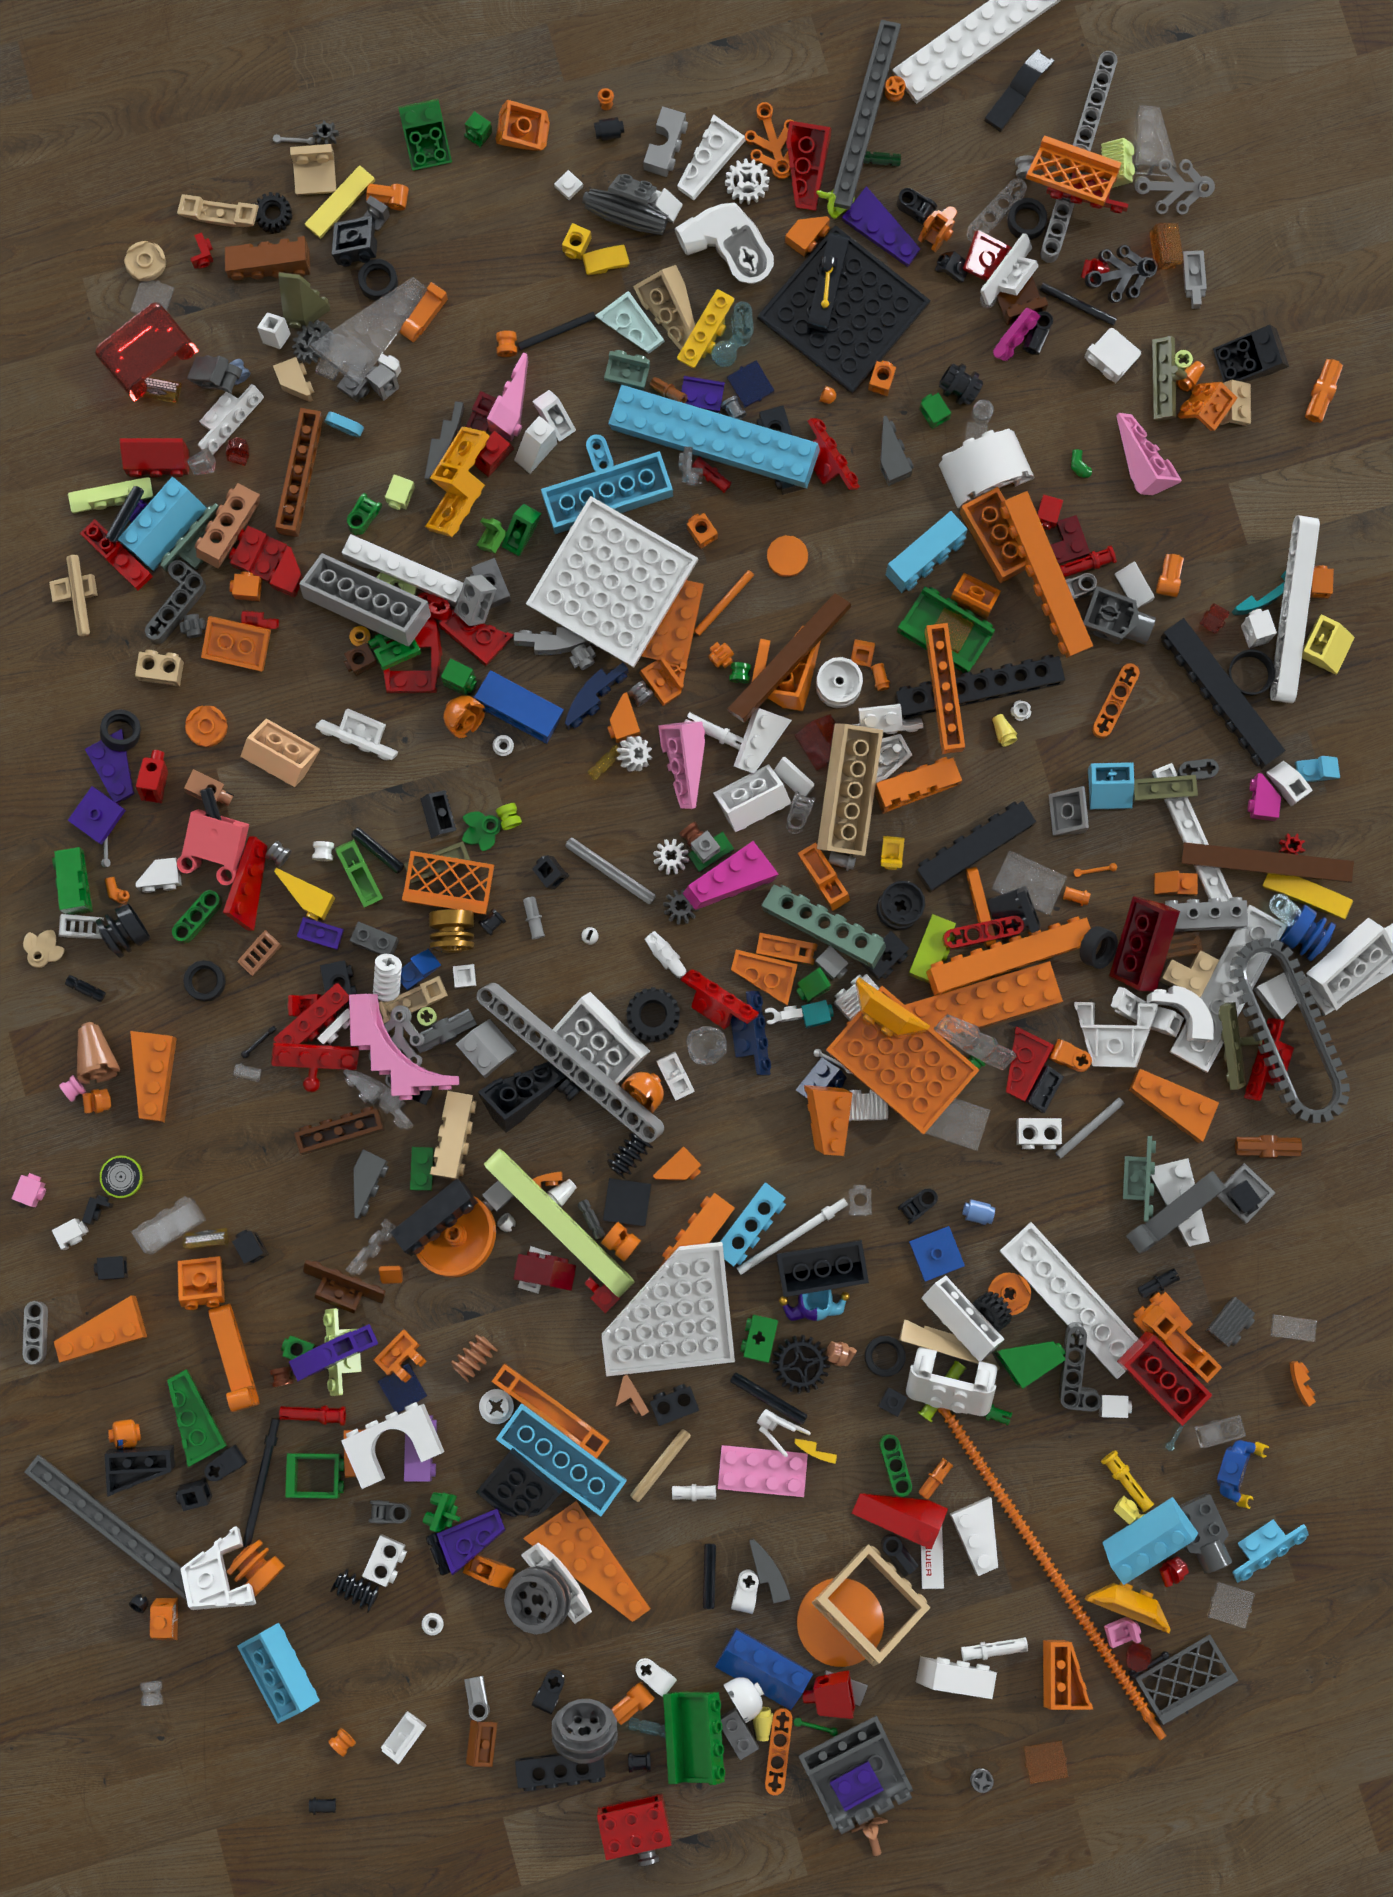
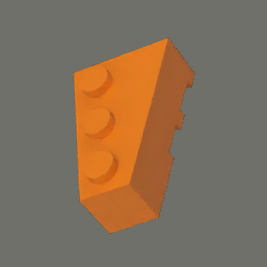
M1043 1640L1044 1707L1050 1710H1093L1087 1695L1085 1682H1083L1079 1670L1080 1666L1072 1642L1066 1640Z

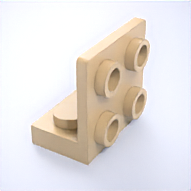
M332 145L290 147L296 195L334 193L336 191V176Z

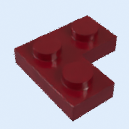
M1077 515L1057 521L1056 525L1062 541L1051 544L1058 564L1061 565L1088 556L1090 551Z

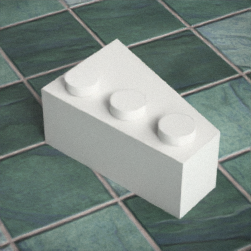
M988 1496L950 1513L975 1574L980 1576L998 1568L992 1498Z
M920 1656L916 1683L932 1690L992 1699L997 1673L989 1670L990 1666L984 1664H977L974 1667L965 1661L957 1660V1663L950 1662V1659L937 1657V1659Z

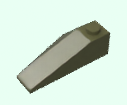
M279 272L283 318H285L289 327L299 329L303 325L307 327L309 321L314 322L330 311L328 299L320 297L318 290H312L310 288L311 284L301 275Z

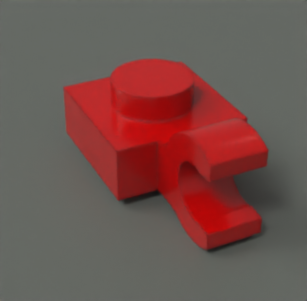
M242 611L241 623L269 629L279 628V619H265L264 612Z
M591 1277L584 1282L595 1293L590 1299L604 1313L620 1299L605 1284L600 1287Z

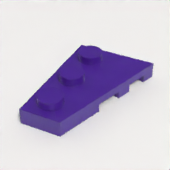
M122 729L110 735L114 739L124 740ZM102 740L85 749L114 802L118 804L134 795L127 751L118 752L111 750L104 745Z
M498 1509L437 1533L452 1575L458 1572L506 1530Z

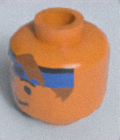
M132 1419L115 1421L112 1429L108 1430L109 1443L114 1442L116 1449L133 1448L137 1445V1441H141L139 1424H135Z

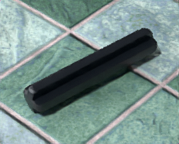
M134 486L106 535L108 541L112 543L118 541L144 493L142 488Z
M357 827L351 835L354 839L395 873L398 874L403 870V863L362 829Z
M712 1543L704 1545V1609H714L716 1545Z

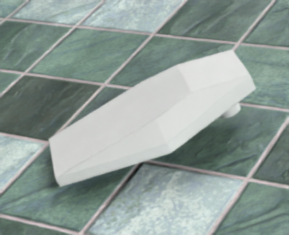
M901 734L882 738L876 783L887 779L913 756Z

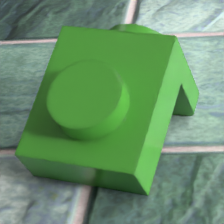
M482 518L480 522L486 529L477 546L481 550L496 553L507 532L501 527L502 524L498 520Z

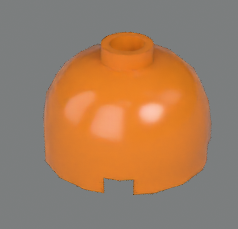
M466 695L450 700L446 705L443 717L447 729L458 738L467 737L466 733L470 730L471 732L476 731L485 717L483 712L485 706L473 697Z
M633 1073L621 1085V1088L627 1091L646 1109L651 1110V1113L659 1107L664 1097L663 1086L660 1083L661 1079L654 1073Z

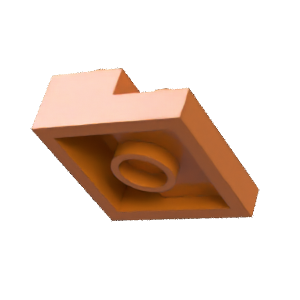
M221 1256L178 1261V1296L181 1307H185L187 1310H195L198 1308V1305L215 1308L219 1306V1303L225 1302Z
M1158 1291L1149 1299L1151 1303L1146 1308L1141 1306L1133 1313L1135 1318L1131 1321L1143 1334L1146 1331L1154 1334L1168 1348L1142 1321L1155 1305L1164 1309L1180 1325L1184 1332L1193 1324L1166 1292L1160 1294Z

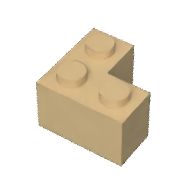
M1201 950L1196 953L1189 968L1174 960H1170L1159 982L1169 987L1179 986L1186 988L1201 998L1219 960Z

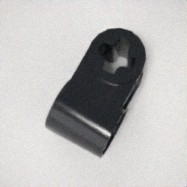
M911 188L902 189L897 199L898 209L920 224H924L927 217L937 208V204L933 200L924 197ZM907 197L911 199L912 202L905 203L902 200V198Z
M930 1188L924 1189L896 1208L902 1211L908 1219V1225H910L937 1203L938 1196L934 1190ZM925 1192L933 1195L934 1200L931 1204H925L922 1201V1195ZM907 1206L911 1209L914 1215L911 1214Z
M235 1444L206 1466L205 1476L210 1481H219L248 1462ZM212 1466L220 1468L219 1476L211 1475L213 1471Z
M553 1669L546 1674L531 1706L550 1715L552 1714L565 1680L560 1670ZM556 1676L559 1683H555L553 1686L550 1679Z

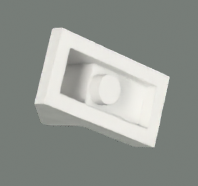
M665 188L662 192L656 190L647 203L669 215L668 221L674 223L683 206Z

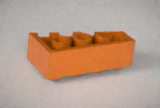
M947 757L936 760L935 764L929 766L925 764L917 767L914 771L903 772L896 777L876 783L874 793L882 814L961 785L962 778L954 758L947 759Z
M130 1031L139 1118L165 1123L177 1038L168 1035Z
M129 1296L55 1340L54 1345L59 1362L71 1361L146 1338L147 1334L136 1296Z

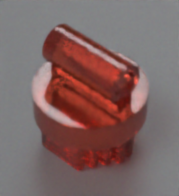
M236 437L228 441V446L226 447L227 461L243 466L246 465L250 450L245 439Z
M1213 603L1210 610H1206L1203 614L1204 617L1200 624L1213 633H1217L1226 624L1224 620L1229 616V611Z
M1133 1641L1126 1654L1128 1668L1136 1672L1146 1670L1152 1657L1151 1649Z

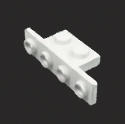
M1027 234L1021 235L986 284L983 285L981 294L986 305H990L999 292L1018 295L1038 268L1036 260L1025 258L1032 249Z
M251 384L239 398L225 392L199 421L205 428L210 430L198 443V446L208 457L213 456L262 401L264 396L256 386Z
M900 704L858 708L860 724H854L856 726L880 729L886 734H895L902 730L915 732L923 728V722L920 717L902 719Z
M345 710L340 727L325 720H321L316 724L315 728L319 729L322 734L327 736L333 735L340 738L339 740L343 743L357 745L362 751L376 753L383 760H393L398 754V751L380 744L386 724L353 710Z

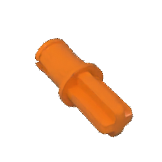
M942 1458L934 1471L928 1474V1479L918 1492L923 1498L929 1499L937 1487L943 1484L942 1480L953 1468V1465L950 1462L947 1463L946 1459Z

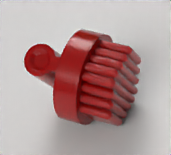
M1095 258L1092 260L1085 259L1081 277L1085 278L1092 271H1099L1101 274L1109 272L1108 263H1103Z
M1178 1556L1172 1560L1168 1559L1159 1569L1165 1587H1170L1173 1583L1178 1584L1189 1573L1186 1563Z

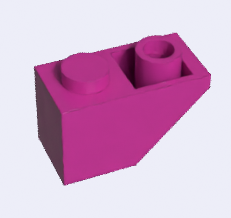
M1258 773L1250 781V791H1253L1252 799L1248 801L1247 811L1250 812V818L1276 821L1279 818L1281 796L1265 776Z

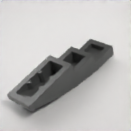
M455 401L452 421L443 420L440 440L431 439L425 473L426 484L431 485L433 482L430 479L431 475L460 430L465 410L463 402Z

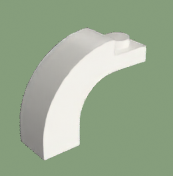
M1172 986L1168 988V993H1166V990L1156 989L1147 995L1146 1003L1172 1006L1184 1015L1187 1022V1041L1208 1043L1213 1040L1214 1029L1210 1011L1203 1000L1195 993L1183 987Z
M1118 987L1116 994L1113 996L1111 1007L1119 1015L1137 1023L1138 1003H1146V1001L1140 999L1127 989ZM1158 1006L1151 1029L1177 1037L1184 1018L1173 1010Z

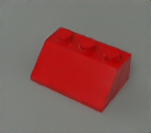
M120 438L123 470L130 477L137 478L142 475H150L151 477H162V475L183 477V475H189V449L183 438Z

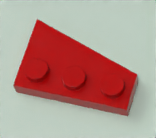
M454 609L448 619L442 620L439 623V627L484 666H487L514 636L511 633L502 632L492 625L478 624L468 626L454 612Z
M1016 1027L1006 1088L1007 1094L1023 1102L1026 1101L1054 1048L1053 1044Z

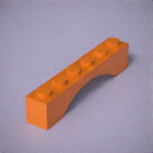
M507 1364L501 1367L491 1381L545 1419L596 1459L610 1441Z

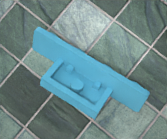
M1273 1519L1238 1542L1239 1548L1249 1561L1232 1572L1236 1582L1248 1580L1256 1570L1267 1567L1271 1560L1277 1556L1285 1555L1289 1548L1295 1544L1303 1543L1309 1535L1306 1526L1303 1524L1288 1535H1285Z

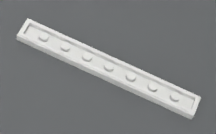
M1172 763L1152 771L1154 778L1178 776ZM1164 799L1183 843L1209 845L1189 799ZM1194 865L1208 899L1220 898L1221 902L1230 901L1229 898H1233L1220 868Z

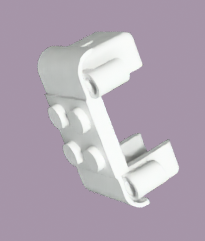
M924 1347L917 1349L914 1365H911L906 1387V1394L909 1398L924 1402L935 1408L949 1409L955 1413L985 1416L990 1412L996 1390V1385H994L998 1370L996 1365L979 1361L975 1381L972 1384L932 1374L937 1351Z

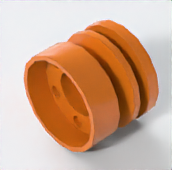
M260 1539L254 1544L247 1546L233 1560L230 1568L226 1571L231 1576L238 1570L240 1573L234 1581L238 1582L245 1577L247 1582L244 1585L249 1583L253 1587L254 1596L259 1594L285 1567L276 1556L268 1561L264 1559L269 1551L268 1547L261 1553H258L257 1550L263 1545Z

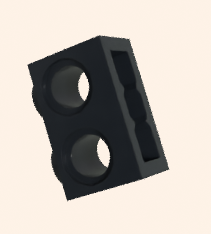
M684 1383L674 1387V1392L668 1395L665 1394V1391L653 1395L654 1400L650 1401L659 1426L700 1411L690 1386L686 1387ZM679 1395H689L690 1403L687 1406L679 1405ZM665 1401L670 1405V1411L667 1414H661L658 1411L657 1407L660 1402Z

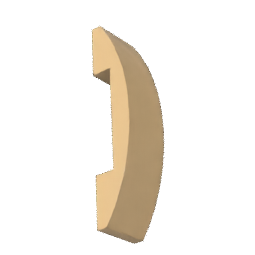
M182 194L177 214L215 225L250 227L254 226L259 206L238 202V205L206 201L198 196Z
M440 976L398 995L394 1000L379 1002L383 1023L386 1024L391 1019V1012L396 1006H406L412 1014L447 997L448 995ZM401 1012L398 1014V1019L402 1018Z

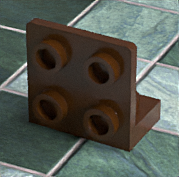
M1033 276L1029 278L1018 295L999 292L996 296L1007 326L1013 324L1027 307L1039 313L1046 311L1048 306L1046 297H1040Z

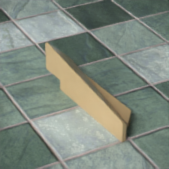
M904 1319L899 1341L936 1350L938 1353L979 1365V1361L954 1334L928 1326L922 1328ZM992 1353L981 1361L994 1364L1000 1370V1366L997 1364Z

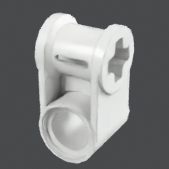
M746 1569L740 1573L731 1610L753 1614L759 1584L757 1574L753 1570ZM748 1575H751L754 1583L750 1582L749 1586H747L743 1578L747 1579Z
M648 1658L640 1659L636 1664L635 1670L638 1677L662 1697L663 1694L669 1692L677 1681L669 1672ZM649 1664L651 1672L642 1674L641 1666Z

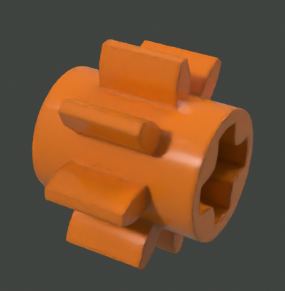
M716 642L710 647L711 654L708 657L717 668L721 665L726 668L732 663L731 657L734 653L726 643L720 646Z

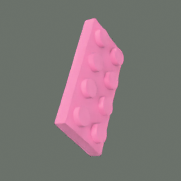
M722 1445L718 1489L804 1497L808 1453L785 1451L788 1456L784 1457L778 1450Z

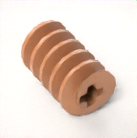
M475 1335L477 1343L469 1341L471 1349L463 1348L465 1356L457 1354L459 1362L451 1361L453 1368L467 1382H469L467 1375L475 1376L473 1369L481 1370L479 1362L487 1363L484 1356L492 1358L493 1355L490 1350L498 1351L483 1336Z

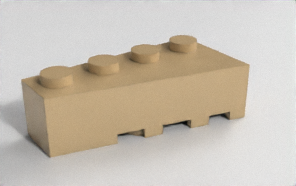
M447 1091L442 1115L443 1125L440 1126L438 1134L439 1146L435 1148L434 1163L436 1164L435 1167H431L430 1172L434 1177L456 1180L464 1175L465 1164H462L463 1155L467 1156L469 1143H466L467 1134L471 1135L473 1122H470L471 1113L475 1114L477 1101H474L473 1095Z

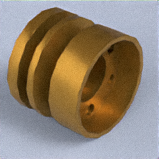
M437 910L429 913V927L439 930L437 933L430 934L431 940H437L430 943V950L443 953H460L474 949V942L465 941L473 939L474 934L464 932V929L474 927L473 911Z

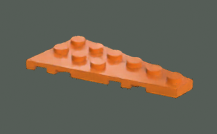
M577 1500L523 1538L532 1546L540 1543L563 1563L575 1579L632 1622L651 1609Z

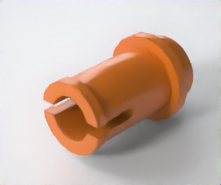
M608 88L601 89L598 93L600 106L603 110H610L613 106L614 94Z
M884 664L873 665L871 670L876 683L874 687L878 691L889 689L891 682L887 679Z
M1066 886L1063 899L1080 903L1081 906L1088 905L1091 893H1088L1087 890L1080 891Z

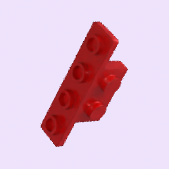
M1074 172L1072 173L1071 179L1077 178ZM1094 179L1086 181L1089 187L1097 185ZM1100 179L1102 183L1109 181L1105 179ZM1081 183L1073 185L1076 189L1083 188ZM1047 187L1046 192L1054 199H1062L1064 197L1070 199V202L1075 204H1082V202L1090 203V206L1093 208L1102 209V207L1110 208L1111 212L1122 214V211L1127 212L1129 205L1110 200L1109 195L1104 206L1051 187ZM1100 190L1092 192L1096 196H1103Z
M818 418L807 420L817 437L813 442L818 443L820 448L814 471L822 484H827L840 474L849 490L860 488L857 483V476L849 470L846 458L838 452L837 444L827 434L823 421Z
M692 969L684 974V976H681L680 980L696 990L691 1008L723 1029L730 1025L733 1015L746 1024L758 1017V1011L718 986V984L704 977L700 972Z
M336 983L275 1036L274 1041L286 1044H301L303 1041L306 1043L308 1041L313 1042L320 1036L319 1031L324 1027L328 1028L336 1020L335 1017L338 1016L336 1012L349 1002V995Z
M1268 1018L1266 1024L1287 1071L1294 1047L1279 1041L1285 1021ZM1258 1049L1246 1087L1245 1099L1261 1101L1266 1083L1274 1086V1083L1281 1081L1279 1077L1271 1079L1268 1071L1275 1069L1274 1064L1266 1066L1263 1061L1264 1058L1270 1056L1269 1052L1261 1054Z

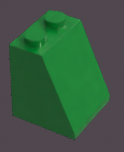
M1054 1341L999 1349L994 1352L1016 1386L1020 1389L1025 1388L1066 1360L1063 1356L1066 1354L1059 1343H1054Z

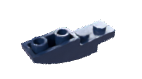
M623 662L607 675L601 668L585 683L568 711L565 726L568 730L572 727L573 729L579 727L584 722L582 719L587 715L593 716L597 713L601 705L598 696H605L611 691V686L616 682L617 684L622 683L628 677V668Z

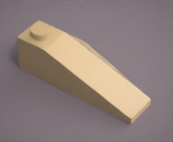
M674 265L660 270L633 287L642 306L646 310L651 311L656 317L654 320L658 325L662 324L667 330L669 338L681 351L693 331L695 323L685 283L677 266Z

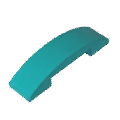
M1286 571L1281 576L1284 581L1286 577ZM1285 582L1259 601H1256L1251 595L1232 611L1233 615L1249 614L1254 610L1263 609L1283 595Z

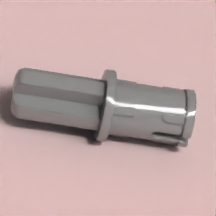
M527 897L523 902L527 914L526 922L529 923L532 935L531 938L539 939L545 937L541 923L542 915H539L536 898Z

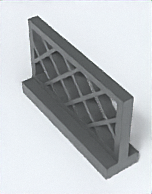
M1211 1635L1206 1636L1135 1678L1161 1725L1166 1724L1239 1681ZM1209 1641L1213 1648L1211 1657L1199 1654L1200 1646ZM1197 1648L1196 1653L1190 1652L1191 1650ZM1215 1653L1218 1656L1219 1660L1214 1659ZM1183 1655L1195 1656L1193 1668L1180 1665ZM1198 1657L1210 1660L1208 1673L1195 1669ZM1178 1659L1177 1664L1171 1663L1174 1660ZM1213 1661L1221 1663L1226 1673L1220 1676L1210 1674ZM1171 1665L1176 1667L1174 1680L1161 1676L1164 1666ZM1179 1668L1192 1671L1189 1684L1176 1680ZM1160 1669L1159 1675L1152 1674ZM1194 1672L1207 1676L1205 1685L1202 1687L1191 1685ZM1147 1676L1158 1678L1155 1690L1146 1688L1142 1679ZM1209 1677L1215 1678L1214 1680L1208 1683ZM1160 1679L1173 1682L1170 1695L1158 1692ZM1175 1683L1188 1686L1185 1697L1173 1696ZM1190 1688L1197 1689L1190 1693ZM1149 1692L1154 1693L1153 1699L1150 1696ZM1157 1694L1169 1697L1167 1707L1159 1711L1155 1704ZM1172 1698L1178 1700L1171 1704Z

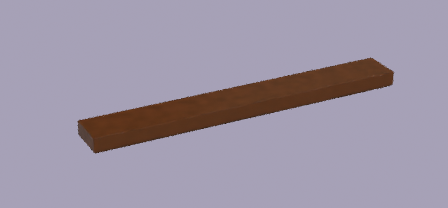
M834 593L728 707V712L745 723L851 608V603Z
M1186 842L1183 843L1181 864L1348 883L1352 882L1354 861Z

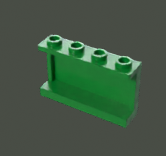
M924 586L907 616L898 626L897 633L927 651L926 626L948 623L954 668L962 673L970 672L995 632L993 625L986 620L981 621L977 619L972 611L959 608L954 600L943 598L936 589Z
M671 1692L663 1694L668 1784L686 1782L716 1785L725 1782L724 1746L722 1744L723 1726L720 1714L721 1701L719 1692Z

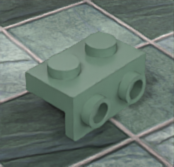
M621 350L610 351L604 381L644 390L650 369V360L642 355H627L626 352Z

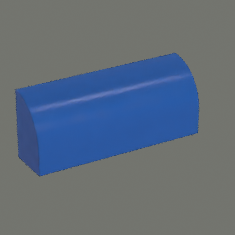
M491 670L474 696V699L485 706V709L483 708L484 711L546 744L554 733L564 709Z

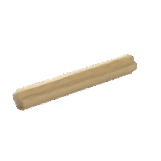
M78 555L67 556L66 560L78 636H87L90 634L80 561Z
M682 1429L633 1490L630 1496L636 1502H640L688 1441L691 1435L686 1430Z

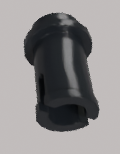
M314 1797L309 1799V1813H313V1815H316V1813H336V1798L316 1799Z

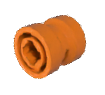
M500 331L496 333V341L499 344L497 347L498 356L513 357L517 355V346H515V341L517 340L516 332Z

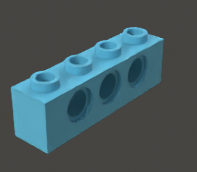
M766 1182L720 1241L723 1244L724 1260L733 1267L736 1263L739 1266L747 1257L745 1251L749 1246L752 1249L760 1240L757 1235L762 1229L765 1232L773 1223L770 1219L775 1212L779 1215L786 1205L783 1202L785 1197ZM761 1203H767L770 1206V1212L767 1215L759 1213L758 1206ZM748 1220H754L757 1223L756 1231H747L745 1223ZM735 1237H741L744 1240V1247L735 1249L732 1246V1240Z

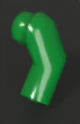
M1079 449L1072 450L1071 469L1079 477L1089 478L1092 475V469L1082 462L1083 451Z

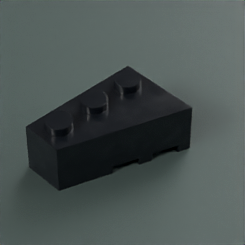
M174 1445L108 1449L104 1454L107 1497L171 1472L175 1467Z

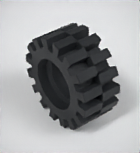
M269 192V196L263 194V199L258 198V204L255 203V205L259 206L256 216L259 227L263 228L265 232L269 230L273 234L274 230L280 233L281 228L283 230L287 229L286 225H290V219H292V210L288 200L286 201L283 195L280 197L279 193L273 195L272 192ZM271 206H276L281 210L280 216L273 220L268 219L265 216L266 210Z
M990 1291L976 1299L973 1305L999 1332L1011 1322L1012 1315L1009 1313L1012 1311L1011 1308H1007L1009 1304L1003 1302L1004 1298L1002 1296L998 1298V1293L993 1294Z

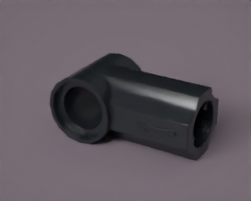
M1046 311L1038 313L1041 317L1037 320L1036 326L1029 331L1022 349L1029 354H1040L1052 327L1053 317ZM1038 321H1045L1048 325L1042 327L1038 324Z
M889 1534L882 1538V1550L904 1578L919 1567L895 1535ZM889 1540H896L897 1546L893 1551L886 1549V1544Z

